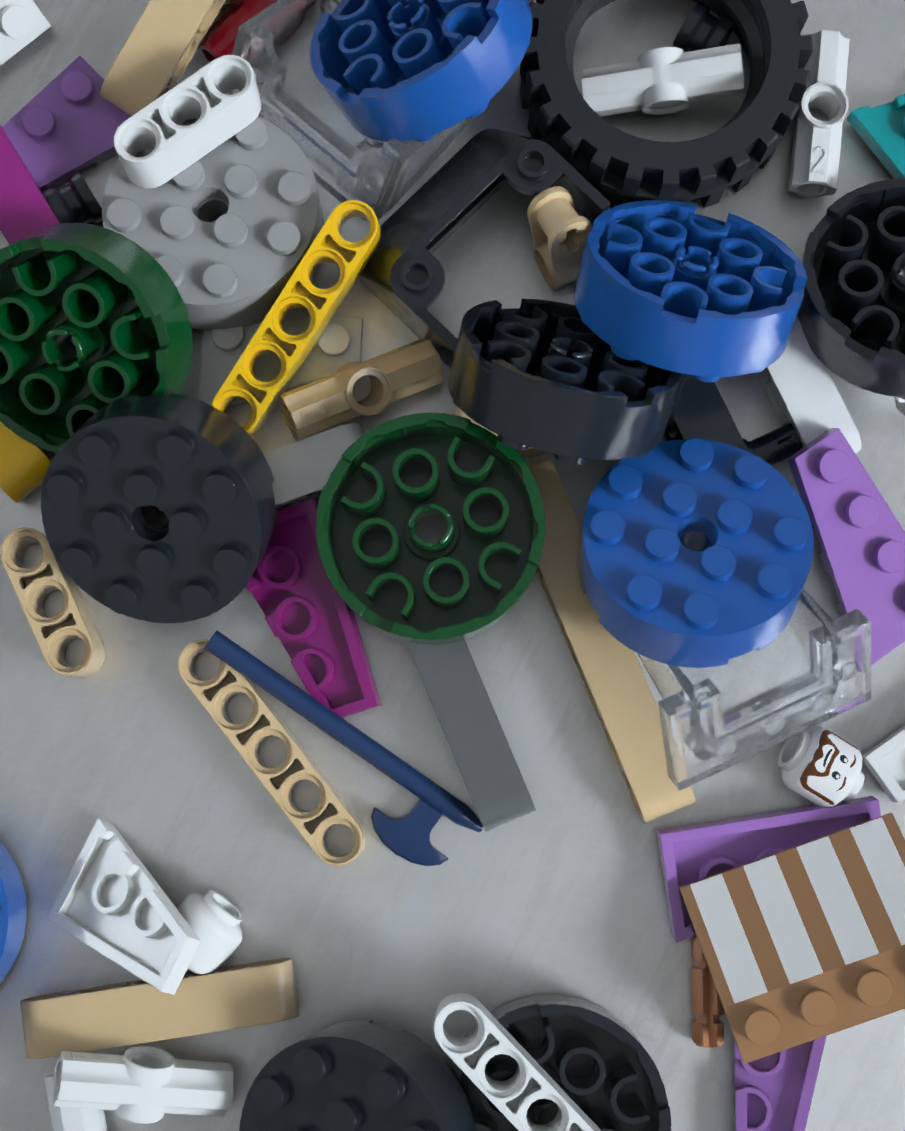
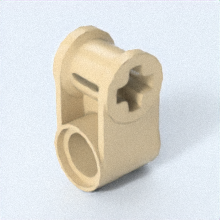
M553 186L535 196L527 209V217L535 246L533 253L536 263L549 287L555 291L577 279L586 240L593 225L589 219L577 214L573 198L567 189L561 186Z

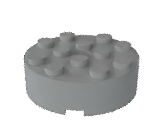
M260 116L168 182L156 188L145 189L132 183L125 172L120 158H118L109 174L102 202L103 227L127 237L146 250L163 267L177 287L186 307L191 328L207 331L241 326L244 328L263 321L264 315L268 314L324 225L316 179L306 155L285 131ZM198 119L186 120L181 126L191 125ZM143 150L139 152L135 157H144L146 155H149L153 150Z

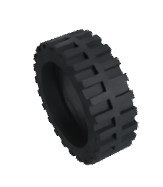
M536 0V3H529L533 17L530 45L520 64L522 109L529 110L527 128L533 139L539 140L543 138L592 186L602 191L601 194L610 202V208L614 207L617 198L632 202L669 200L688 203L690 200L700 198L703 207L707 208L719 203L726 188L731 186L735 192H738L749 183L756 168L763 169L772 158L799 108L798 104L808 85L811 72L804 70L813 52V40L811 35H800L809 17L804 1L792 4L791 0H693L697 3L701 1L706 4L720 18L727 17L735 22L733 31L741 41L750 63V80L747 94L733 118L723 128L712 134L680 142H660L639 138L621 131L601 118L580 94L574 77L573 53L580 30L591 15L616 0Z

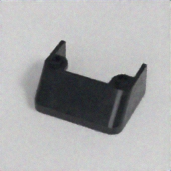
M486 129L477 133L380 226L381 239L378 247L359 275L361 282L419 339L429 338L433 347L439 353L440 359L450 369L458 339L427 310L441 295L445 284L443 267L432 254L507 182L515 190L525 195H537L553 186H561L567 189L573 198L577 214L589 219L592 225L600 214L609 209L610 202L546 142L500 129Z

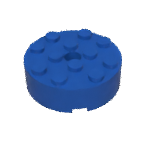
M341 0L332 14L323 12L318 20L310 48L312 69L319 82L348 122L360 134L384 142L412 140L425 142L433 138L437 133L454 126L464 119L473 118L483 113L488 107L490 99L508 82L530 45L533 23L531 7L528 0Z
M645 200L621 204L606 210L594 220L593 228L587 237L574 290V301L582 322L602 340L611 345V350L616 356L626 360H639L661 369L688 374L703 382H716L721 377L759 373L781 357L785 351L804 297L807 274L797 255L776 236L762 227L731 213L728 214L727 220L724 222L695 214L698 204L669 200Z
M700 438L660 442L646 456L621 459L607 471L595 486L584 513L579 554L580 582L583 593L587 594L591 604L598 613L599 622L616 640L634 652L654 661L679 667L707 668L728 664L729 659L744 655L754 649L760 651L769 645L787 626L794 614L810 571L814 550L813 529L810 517L799 494L779 471L759 456L729 444Z

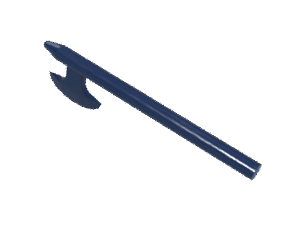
M216 630L207 642L204 649L419 798L410 812L403 817H391L376 807L373 809L371 819L374 831L382 843L396 855L411 863L424 866L441 865L449 858L437 850L430 842L431 830L442 815L455 824L476 832L484 830L480 819L468 805L221 632Z

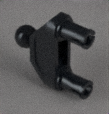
M682 374L661 441L692 438L717 441L759 456L771 466L786 460L803 448L800 437L781 446L778 445L791 439V436L797 433L791 423H785L782 427L749 442L745 438L742 439L715 382H703L688 374Z

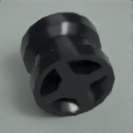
M699 1L681 26L672 47L690 52L725 46L735 27V22L727 17L722 19L716 18L710 14L709 6Z
M80 172L70 176L69 183L60 189L51 187L42 192L61 224H87L90 221L99 223L103 220L102 208Z

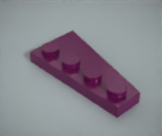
M310 499L278 510L277 525L271 544L247 583L246 589L253 594L266 616L264 619L274 636L280 639L292 659V666L309 694L333 712L345 718L381 706L382 704L353 611L331 584L323 567L316 535V517L319 502L315 499Z

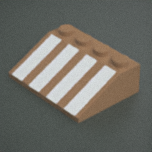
M893 813L884 814L679 887L744 1064L905 1009V839Z

